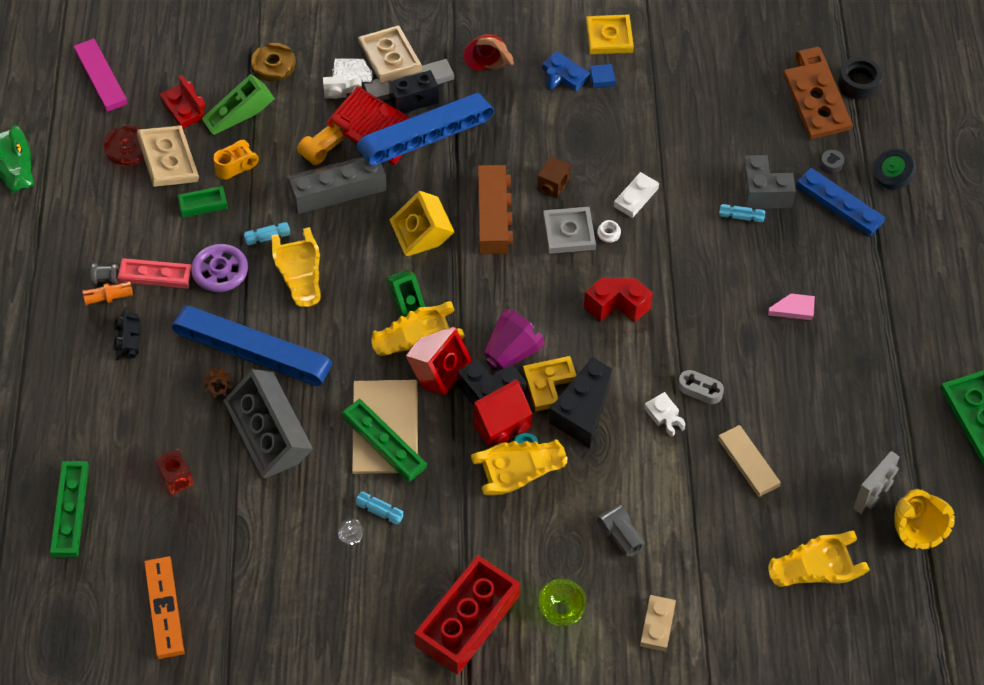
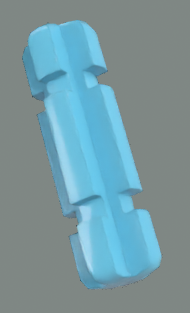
M722 204L719 216L727 218L732 216L734 219L748 221L753 219L755 222H763L765 211L761 209L752 210V208L740 206L730 207V205Z
M287 222L279 223L277 227L271 225L256 229L257 232H253V230L244 233V238L247 245L256 244V241L264 242L271 240V235L288 236L290 235V228Z
M360 492L357 496V506L363 509L367 507V511L384 519L389 518V521L394 524L401 522L403 518L402 510L396 507L392 509V505L375 497L370 498L371 495L365 492Z

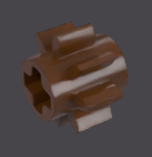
M223 366L215 370L210 367V375L203 376V381L208 383L204 386V391L210 390L213 393V398L220 394L227 396V388H233V382L227 381L231 379L232 373H225ZM217 379L222 380L219 382V385L214 384V382H216Z

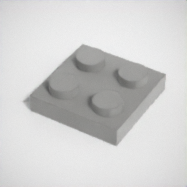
M590 207L543 211L549 254L596 249Z
M891 451L861 485L853 507L858 513L862 514L867 507L872 509L880 498L878 496L880 492H887L894 482L892 478L899 470L896 466L899 460L897 454Z

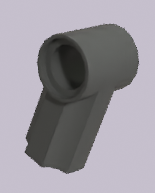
M620 504L597 516V523L606 536L612 537L626 557L637 554L644 547L645 542L631 525L628 513Z

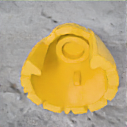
M914 489L910 490L904 497H901L897 503L894 513L895 528L899 538L907 546L915 549H929V546L931 548L943 542L942 538L946 539L952 531L951 528H953L955 523V516L953 515L955 513L946 501L930 495L924 490Z

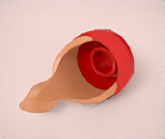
M485 34L471 41L465 47L463 54L465 63L474 70H496L504 67L505 64L508 66L514 64L513 56L508 52L506 44L500 37L492 34Z

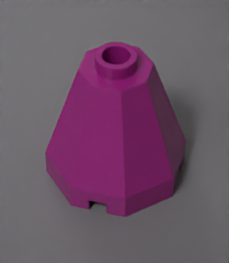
M506 309L500 315L484 354L487 357L485 361L494 370H497V368L503 370L509 365H514L538 352L545 345L543 336L539 332L535 335L532 331L534 326L519 313L513 310L510 312L509 309Z

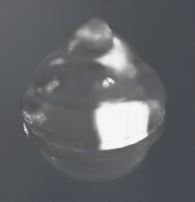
M346 519L338 528V536L346 544H356L363 537V526L358 520Z

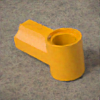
M336 125L333 128L327 126L313 138L310 136L303 138L297 146V152L312 165H319L326 158L327 152L344 140V136Z

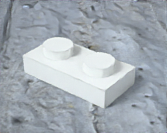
M640 172L614 201V207L633 218L659 189V183Z

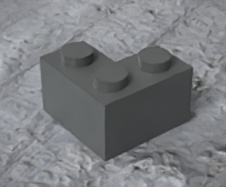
M768 155L744 156L741 173L746 207L752 209L792 208L796 193L793 173H770Z

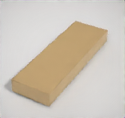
M740 425L719 435V442L758 497L780 487L781 482Z

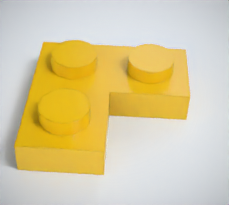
M570 356L523 366L524 377L535 412L550 409L558 399L555 386L570 383L576 377Z

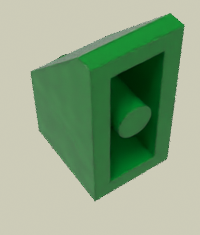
M405 270L386 277L392 300L401 316L407 317L410 311H416L419 307H425L415 273Z

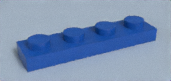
M812 168L797 181V188L868 236H871L884 223L885 217Z

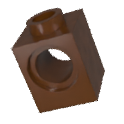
M550 156L538 174L537 189L544 194L558 198L570 179L571 164Z

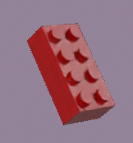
M477 555L414 633L415 646L458 675L520 597V582Z

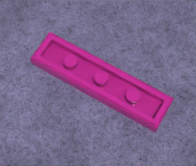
M95 39L75 45V52L106 111L108 112L127 105V99Z

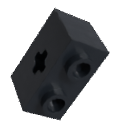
M428 70L390 81V101L393 108L403 114L438 104L439 86L432 71Z

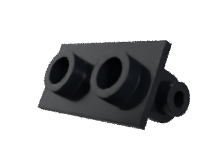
M124 307L121 315H117L114 329L118 330V336L115 337L113 343V350L117 351L116 360H119L122 354L126 355L129 359H134L139 353V338L130 335L139 336L140 318L136 313L128 315L127 307Z

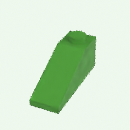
M250 74L202 117V120L211 133L215 135L260 113L275 98L264 83Z

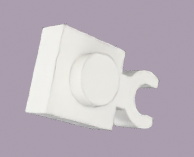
M345 76L323 77L325 98H347V93H352L357 86L362 88L361 78L346 80Z
M665 392L644 404V409L657 426L663 423L666 425V432L669 436L673 437L675 434V430L672 427L674 425L679 426L682 431L685 430V421L677 416L679 409Z

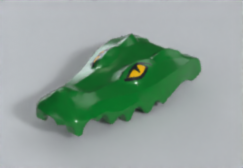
M13 125L11 130L0 133V179L5 182L10 194L22 188L35 186L31 174V150L26 136L18 125Z

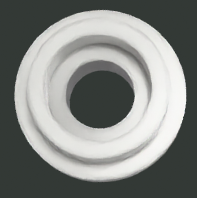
M607 220L598 227L597 234L602 241L612 243L619 239L621 229L616 222Z

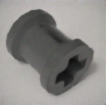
M93 263L91 267L92 284L97 285L98 282L118 284V264L98 266L97 263Z

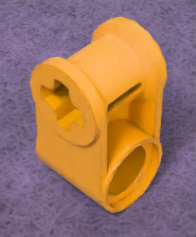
M246 140L237 141L231 146L218 150L213 158L216 176L225 180L243 171L252 169L259 161L258 155L249 149V144Z

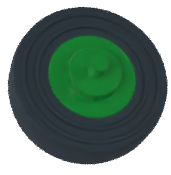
M894 148L884 151L877 157L873 171L876 180L881 186L895 190L905 187L912 181L915 176L916 166L908 152Z

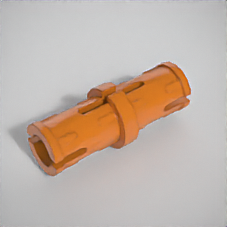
M130 281L110 286L109 284H103L104 287L82 290L85 305L103 301L110 303L113 299L133 296Z

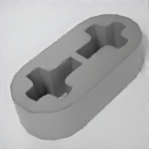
M692 370L682 372L679 377L678 387L682 393L708 404H716L721 401L724 387L718 380ZM692 380L693 383H691L690 386L686 385V382ZM711 389L716 390V392H714L713 395L709 394V391H711Z

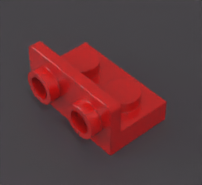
M183 75L178 77L179 85L161 93L160 98L177 124L185 128L202 120V117L205 116L204 108H206V104L201 96L195 94L193 84L190 81L187 82Z

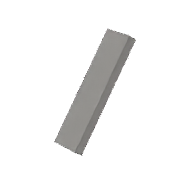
M447 59L423 65L422 71L414 73L418 74L431 70L437 84L454 80V73ZM379 79L363 83L364 90L382 101L390 99V81L380 83Z

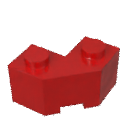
M601 278L585 291L584 308L600 322L617 308L633 322H636L651 309L653 292L636 278Z

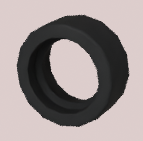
M865 57L850 58L841 67L838 85L845 95L853 99L863 100L871 98L880 88L882 70L871 59ZM861 72L872 78L873 82L858 84L849 79L847 75Z

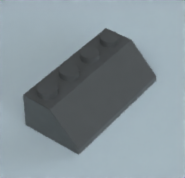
M363 156L285 176L298 214L386 191V175L382 164L371 165Z
M252 369L223 400L262 478H268L298 465L313 450L273 372Z

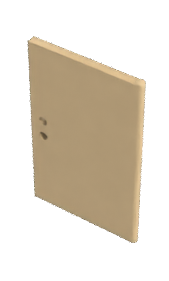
M354 381V402L360 398L418 454V381ZM353 429V474L398 473Z

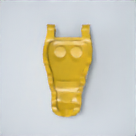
M311 228L303 229L305 240L283 245L280 244L278 234L271 235L274 263L289 287L295 305L309 307L317 304L320 301L318 285L320 253L318 245L313 238Z
M445 302L432 307H419L416 311H410L407 317L401 316L399 320L392 322L391 327L379 332L373 331L371 342L374 351L380 356L408 351L412 349L420 338L448 329L449 325L445 316L454 311L452 302ZM458 328L457 331L461 339L465 337L464 332Z
M558 440L542 444L528 441L521 444L516 441L504 442L471 455L473 464H483L489 484L482 486L483 495H503L513 492L550 471L563 468L567 464L564 447Z
M854 531L835 535H820L815 539H811L806 545L802 544L792 550L789 555L778 559L772 558L768 567L770 578L779 587L813 582L839 584L854 580L870 571L866 562L855 566L852 563L846 546L857 540Z

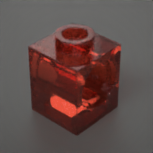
M179 449L173 452H166L155 460L158 472L171 495L194 485L191 471ZM174 468H177V469H178V470L175 471V472H169L171 469H174Z

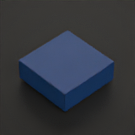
M612 64L590 66L593 88L615 86Z

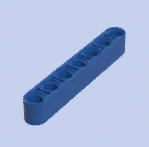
M475 93L368 134L359 140L356 149L371 165H377L484 123L492 117L494 108L481 94Z
M188 305L182 307L172 324L173 331L182 337L314 386H321L332 367V361L322 354Z

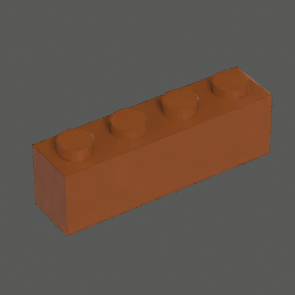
M506 165L478 166L480 254H508V245H513V233L508 231V226H512V212H507V207H511V193H507V188H511V174H506Z

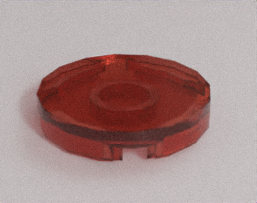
M123 125V128H115L106 135L104 149L110 161L119 165H132L144 159L137 138V130H141V128L133 125Z

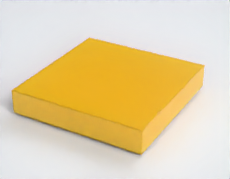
M629 15L586 16L590 54L633 53L634 46Z

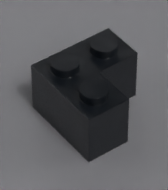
M478 359L457 371L458 387L473 406L474 402L516 379L526 396V380L512 364L493 376Z

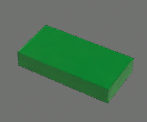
M223 186L178 195L182 218L228 209Z

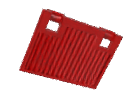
M357 86L327 120L326 125L331 128L335 125L343 129L342 135L358 143L362 137L410 119V117ZM403 155L388 160V163L395 165Z

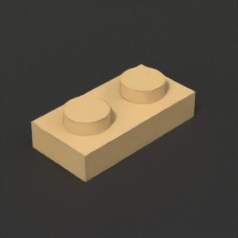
M650 595L640 647L666 652L676 600Z

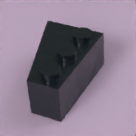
M591 357L550 408L549 423L590 448L611 385L612 368Z

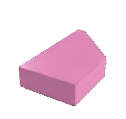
M789 294L770 307L768 315L813 320L815 296Z

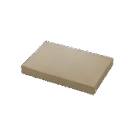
M400 26L358 37L359 44L380 83L422 71V65Z
M182 126L137 130V138L153 187L198 182L199 175Z

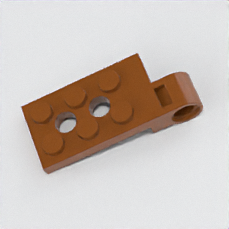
M817 46L796 51L795 62L797 67L784 70L783 76L809 140L851 130L853 124L821 48ZM818 92L821 98L816 99L810 93ZM824 110L829 116L822 117L818 114V111Z

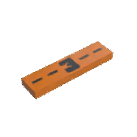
M171 557L144 561L157 657L162 659L183 655L185 653Z

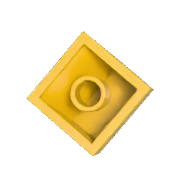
M418 191L390 219V223L406 256L439 247L454 233L439 198L422 191Z

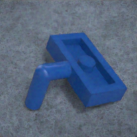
M558 51L542 63V69L547 72L546 87L549 90L554 89L562 82L576 92L590 79L588 71Z

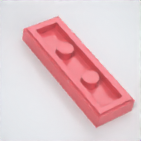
M122 258L117 279L120 283L130 281L131 284L189 289L192 265Z

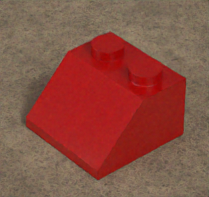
M455 327L420 338L406 355L422 388L444 396L458 380L457 371L472 363V359Z
M517 379L474 402V428L489 448L504 442L507 443L511 437L525 433L532 426V412Z

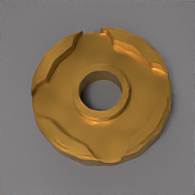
M280 43L266 44V47L256 49L252 55L251 64L254 73L259 78L266 81H279L292 74L296 61L294 54L288 46ZM270 60H278V61H279V62H277V63H275V64H270V63H268Z

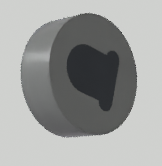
M827 150L823 153L821 166L824 170L834 173L842 169L844 164L842 153L837 150Z

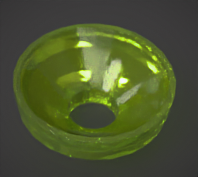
M556 579L542 588L538 600L539 609L542 616L548 622L558 626H568L577 622L582 617L586 609V595L583 589L575 582L567 579ZM559 602H563L569 606V611L566 614H558L554 610V606Z

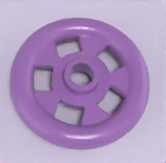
M215 244L204 248L196 255L192 263L191 272L195 282L201 288L211 292H225L234 289L243 282L248 272V262L245 255L238 248L227 244ZM223 253L231 255L230 260L222 257ZM211 256L213 259L209 264H206L204 260ZM232 266H239L237 273L231 272ZM208 271L211 276L207 279H205L202 275V273ZM228 278L226 282H217V279Z

